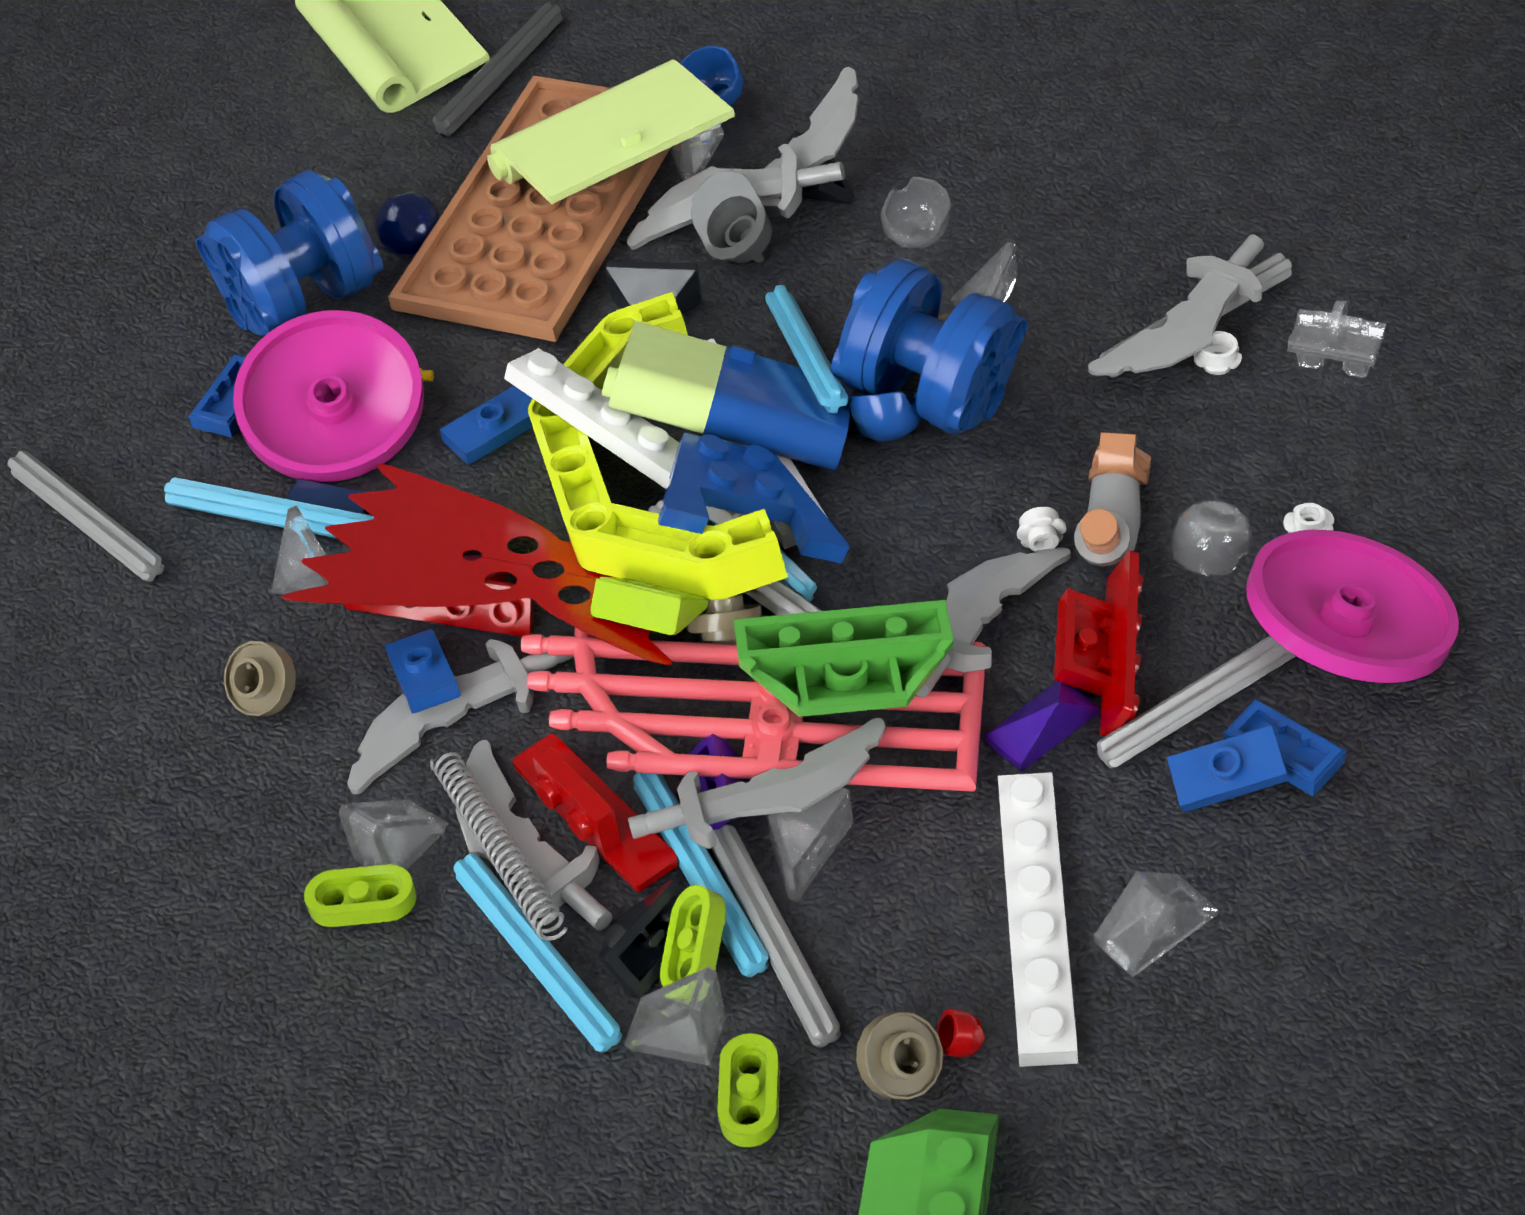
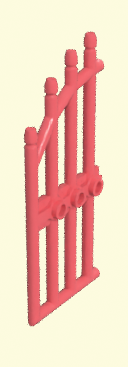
M576 627L574 628V636L550 635V637H544L541 634H531L521 638L522 652L531 655L548 653L549 656L574 657L576 672L557 671L555 674L550 673V671L529 672L527 688L540 692L555 690V692L582 694L593 711L553 710L549 715V726L559 730L571 731L573 728H576L578 731L611 733L637 752L636 754L622 750L608 752L607 769L617 772L635 770L636 773L685 776L688 772L693 771L697 772L698 776L717 777L723 774L729 778L752 779V777L773 768L788 769L799 765L803 761L797 760L799 743L827 744L863 726L803 722V716L799 717L756 680L755 682L597 674L595 658L646 659L614 647ZM650 640L665 653L671 662L739 665L736 644ZM981 642L973 643L977 647H986ZM946 668L941 676L964 677L962 693L931 691L926 697L916 695L907 707L879 709L960 714L959 730L886 726V731L879 745L876 746L880 748L957 752L956 769L865 764L847 785L974 792L977 783L985 669L963 673ZM608 695L751 703L749 719L619 712ZM711 734H715L722 739L745 740L742 757L676 754L650 735L706 738Z

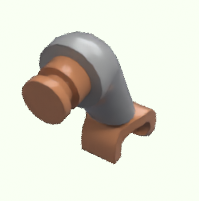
M1101 432L1100 445L1096 449L1092 468L1089 470L1088 481L1091 482L1088 511L1077 524L1074 533L1076 549L1080 556L1091 565L1100 567L1116 565L1128 550L1134 551L1141 519L1140 485H1147L1151 467V456L1136 447V434Z

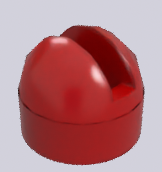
M946 1009L938 1021L936 1032L938 1033L944 1056L969 1057L981 1049L985 1033L977 1016L967 1011Z

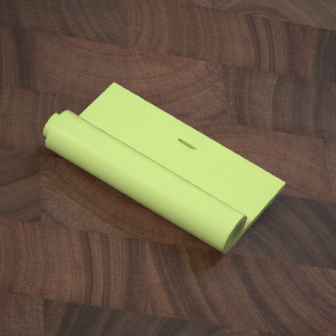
M295 0L296 7L378 108L386 113H394L406 108L490 60L484 48L441 0Z
M673 59L491 144V154L487 156V161L493 175L498 180L503 178L508 184H512L525 178L551 204H554L735 117L731 106Z

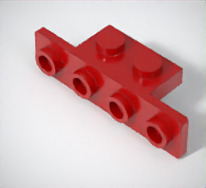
M1128 550L1107 578L1106 602L1067 588L1058 601L1054 680L1102 696L1100 736L1103 737L1120 728L1124 723L1126 724L1133 720L1139 706V695L1135 693V676L1140 666L1141 656L1136 652V637L1142 623V615L1137 612L1138 596L1143 586V575L1139 574V553Z
M480 555L463 556V558L470 561L478 560L482 557ZM495 572L485 578V584L496 590L509 589L515 585L506 583V572ZM520 599L487 605L451 607L344 604V607L349 610L515 636L530 635L534 627V600Z
M549 734L513 758L514 769L536 790L542 802L549 809H554L568 823L570 829L579 840L596 846L598 854L636 892L643 891L679 865L676 853L656 833L633 839L628 818L637 816V814L555 734Z

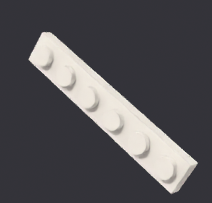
M539 348L508 363L504 376L505 380L667 489L679 442L670 437L665 430L652 425L641 416L608 407L610 397L601 395L602 390L594 386L589 379L578 375L557 361L553 355ZM706 506L709 519L717 524L745 515Z
M1052 772L998 776L1019 1067L1078 1064Z

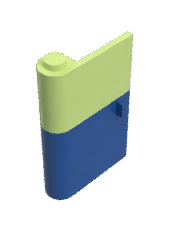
M639 321L634 322L619 368L609 366L601 394L610 397L608 405L610 408L701 434L714 435L723 440L744 446L759 445L776 455L836 471L848 432L851 411L849 402H847L846 406L839 407L837 413H828L825 407L818 402L800 367L755 355V351L732 345V348ZM839 379L847 395H853V389L847 387L844 381Z

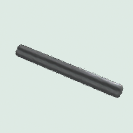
M550 2L544 3L434 116L433 123L438 134L443 133L447 137L452 136L560 24L563 16L560 13L562 9L559 5L556 4L554 6Z

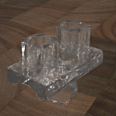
M1336 300L1332 313L1299 309L1294 330L1288 339L1287 351L1296 353L1299 366L1316 369L1324 365L1326 358L1343 361L1342 370L1347 375L1364 378L1367 376L1370 366H1375L1385 336L1386 324L1347 316L1348 303L1342 300Z

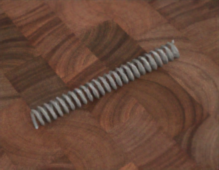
M457 752L444 754L436 764L435 760L431 759V769L436 777H438L444 790L447 791L457 810L460 811L465 823L468 824L469 829L473 832L474 837L477 838L483 851L486 852L492 865L495 866L496 871L513 895L514 900L518 902L519 908L522 909L528 922L532 924V928L536 931L537 936L546 941L555 940L563 936L568 930L566 927L554 936H545L543 934L559 928L564 921V914L559 911V906L550 897L549 891L545 890V885L541 883V879L536 875V871L531 868V863L522 854L521 848L513 840V836L509 833L508 828L504 826V822L500 820L499 814L491 806L490 800L482 792V788L478 786L477 780L469 772V768L465 766V762L461 759L460 754ZM450 756H454L456 758L449 760L442 766L441 769H439L440 763L445 758ZM455 763L452 767L446 769L449 765ZM459 769L458 772L450 776L451 773ZM463 776V778H461L459 781L454 782L456 779ZM467 783L464 787L458 789L460 786ZM557 916L559 917L558 923L553 927L541 929L542 925L549 924Z

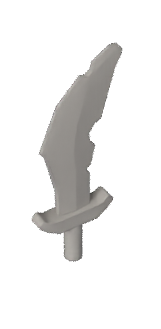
M846 67L841 71L836 83L810 116L812 123L809 130L793 138L788 143V146L796 154L802 169L819 166L827 160L834 158L856 122L859 97L854 92L858 87L856 71L851 67ZM782 155L780 158L774 159L765 168L782 166ZM779 198L761 200L768 217L782 216L778 208Z
M782 144L778 148L782 155V166L764 169H732L711 166L671 187L648 210L649 216L636 225L627 238V244L630 249L635 250L651 240L692 224L691 205L697 189L708 177L720 171L733 170L744 174L752 183L761 200L782 197L778 208L784 218H790L802 202V187L844 180V166L842 162L802 169L796 154L787 144Z
M1249 235L1228 261L1213 255L1188 258L1186 260L1187 276L1201 279L1188 295V301H1182L1166 313L1167 321L1162 327L1144 329L1105 356L1088 364V372L1095 376L1119 375L1123 371L1140 373L1171 367L1212 345V336L1224 308L1235 293L1247 296L1253 302L1262 300V285L1259 279L1251 270L1246 269L1263 249L1264 243L1262 239L1256 235Z
M1058 547L1037 550L1030 554L1019 552L987 560L947 584L949 593L946 605L954 639L953 648L916 695L919 697L928 696L946 668L963 673L990 668L992 666L991 648L973 645L983 629V624L989 623L1002 611V604L1000 603L1002 598L1009 595H1021L1055 567L1069 561L1071 558L1070 549Z
M488 640L485 645L489 657L497 662L472 673L456 676L455 679L461 694L459 698L412 714L405 696L402 694L373 720L358 748L361 757L351 767L347 783L350 791L353 794L362 793L376 778L421 746V737L427 730L441 726L449 727L465 716L470 708L477 709L515 692L519 712L528 713L534 698V690L527 688L528 673L548 670L574 657L549 656L548 653H543V655H529L519 660L512 646L498 640Z
M881 718L871 719L860 728L805 754L804 761L796 767L788 769L773 768L752 777L747 783L741 781L700 792L702 787L698 773L688 772L677 788L680 804L628 818L632 837L636 839L686 825L690 840L709 849L716 845L712 827L709 826L710 824L737 817L802 812L844 787L854 778L870 759L869 750L879 745L886 731L885 723Z
M487 740L478 742L473 747L466 766L469 768V772L473 774L474 779L477 780L478 786L482 788V792L490 800L491 806L499 814L500 820L505 824L504 826L508 828L509 833L513 836V840L521 848L522 854L531 863V868L540 877L541 883L546 887L545 890L549 891L550 897L554 899L557 906L561 907L564 903H567L596 930L601 931L605 929L612 921V913L584 889L592 883L599 866L600 858L597 847L587 845L580 856L568 862L546 841H540V835L530 819L515 816L511 812L516 799L493 757L490 743ZM456 808L455 811L469 853L490 861L486 852L483 851L478 843L477 838L474 837L473 832L469 829L468 824L465 823L460 811Z

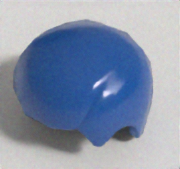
M706 46L693 51L681 61L680 64L729 106L741 96L744 83L743 73L728 49L718 46Z
M903 392L848 396L851 417L860 435L878 442L900 440L915 430L923 421V418L917 412V392L914 393L915 397L907 396Z

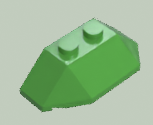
M946 600L733 619L739 667L799 717L907 707L953 648L954 642Z
M938 1109L870 1143L859 1215H986L999 1114Z

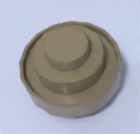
M742 594L721 600H709L708 608L687 626L688 632L701 633V641H712V643L736 644L733 619L763 617L762 608L759 604L744 605Z
M249 641L238 646L230 655L224 669V687L227 698L235 709L245 715L270 716L280 712L290 702L295 690L296 671L292 658L283 647L274 642Z
M890 1012L876 1017L864 1028L857 1044L856 1063L861 1078L871 1091L887 1099L910 1100L925 1094L936 1083L942 1069L943 1049L938 1033L927 1020L914 1013Z

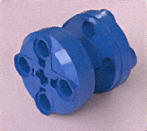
M304 170L287 179L283 185L277 187L274 190L273 201L281 229L270 233L251 212L239 208L233 212H226L208 222L205 233L196 238L197 249L225 299L230 314L243 330L249 329L257 335L265 336L281 324L296 317L306 315L305 300L298 282L306 276H309L326 295L332 299L341 300L346 296H353L369 287L373 282L374 275L383 271L384 266L381 256L372 243L368 230L355 208L352 196L345 185L336 177L330 179L325 175Z
M902 258L882 266L876 272H867L859 282L853 296L852 307L845 321L839 346L832 360L831 372L833 375L842 378L845 385L864 395L898 392L913 372L921 375L916 400L917 412L921 418L929 421L932 426L951 435H958L975 428L983 420H990L1003 399L1005 386L1027 331V319L1017 315L1011 304L992 296L972 293L955 307L946 321L938 319L942 301V283L939 276L931 273L926 267Z

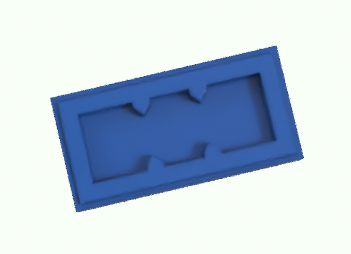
M234 354L188 416L192 428L233 438L239 429L234 412V386L239 369L246 357Z
M512 386L439 429L442 441L469 466L533 428L528 414V405L533 398L517 387Z
M432 628L384 645L388 659L412 714L461 696L457 681Z
M1256 699L1223 734L1224 740L1272 725L1276 732L1290 781L1287 782L1313 797L1343 766L1346 760V750Z
M1272 725L1166 757L1178 801L1184 813L1290 781L1277 735Z

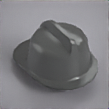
M733 170L720 171L708 177L697 189L691 205L692 221L706 250L714 259L721 261L729 260L735 263H746L754 260L762 263L765 261L762 252L771 240L772 226L765 212L764 205L752 183L744 174Z

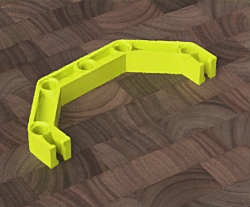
M670 292L608 314L563 365L578 375L589 379L594 386L603 390L609 366L619 368L635 321L688 335L680 309L678 310L673 293ZM535 399L531 400L528 405V414L574 552L582 568L616 578H627L704 596L707 600L726 599L788 578L779 543L774 530H771L770 521L765 509L715 526L706 524L703 533L699 534L659 525L658 513L611 503L588 439L589 436Z

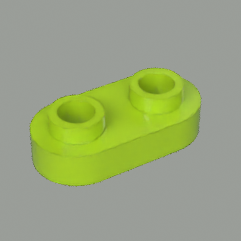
M392 864L328 870L316 875L308 883L304 891V900L311 918L317 924L325 927L395 921L404 917L412 910L417 898L409 872L401 866ZM336 902H342L341 904H338V905H332V904H334V903H336Z
M692 885L686 888L675 901L671 912L660 968V980L663 988L688 1000L702 995L715 979L720 942L726 921L724 898L719 893L702 885Z
M747 1033L731 1039L721 1051L717 1111L721 1131L729 1142L740 1147L759 1146L767 1142L775 1134L778 1127L780 1064L777 1049L768 1038L759 1034ZM749 1067H756L760 1069L758 1072L754 1074L742 1073L745 1069ZM753 1117L758 1119L753 1124H740L746 1118Z

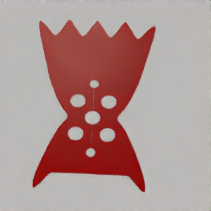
M377 464V467L396 486L395 489L348 495L349 499L369 512L374 518L366 521L325 527V530L347 545L351 551L301 560V563L326 579L328 585L299 590L280 596L282 599L312 603L414 607L475 606L532 599L555 617L614 647L655 663L672 665L671 660L665 653L650 641V630L591 615L590 610L596 579L612 576L591 572L582 568L578 563L571 542L558 539L543 526L500 504L386 464ZM516 537H530L536 540L539 545L531 553L517 554L511 552L507 544ZM476 550L482 554V557L478 560L470 561L463 558V554L466 551ZM554 561L564 567V573L556 578L545 579L537 577L532 569L540 562ZM495 572H507L514 575L517 582L509 589L496 590L485 584V578ZM580 586L586 588L591 595L583 603L568 604L560 600L558 594L563 588Z

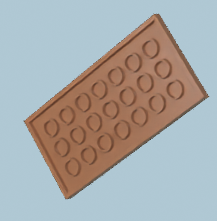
M533 75L388 296L391 310L556 342L670 148L554 204H551L525 178L512 184H508L503 178L498 180L493 175L487 161V156L491 154V144L610 89L608 87Z

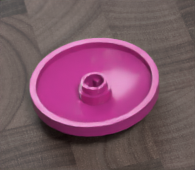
M330 310L314 312L281 324L266 334L251 349L244 359L235 381L233 396L234 412L246 443L253 453L270 468L295 479L313 482L342 481L361 476L378 468L377 464H384L390 460L408 442L418 425L423 410V378L413 350L406 340L389 325L374 317L352 311Z
M1301 530L1281 535L1265 544L1258 552L1247 579L1246 593L1249 606L1265 631L1285 649L1302 660L1343 677L1376 683H1398L1419 679L1434 672L1445 662L1458 634L1459 619L1454 602L1442 584L1431 573L1403 553L1380 542L1355 534L1332 530Z

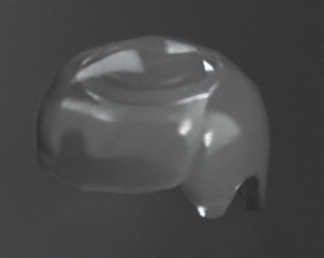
M912 177L908 185L899 191L892 189L884 202L880 214L884 233L900 247L924 248L936 243L944 235L951 217L952 204L948 190L936 180L923 177Z
M1204 500L1201 503L1191 505L1180 514L1175 524L1171 545L1175 560L1187 570L1206 576L1231 573L1234 571L1239 558L1242 555H1248L1252 540L1249 519L1234 505L1218 500Z

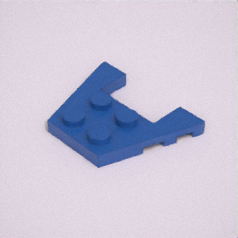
M683 433L670 472L669 485L663 499L664 504L658 517L659 525L702 534L709 520L706 506L745 515L765 509L769 520L790 525L800 555L837 563L843 562L849 549L847 541L775 453L759 445L742 446L725 442L723 439L710 434L698 436Z

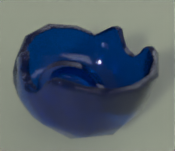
M415 192L398 193L385 200L376 213L375 230L378 240L383 248H388L397 254H416L438 222L440 214L434 203L426 196Z

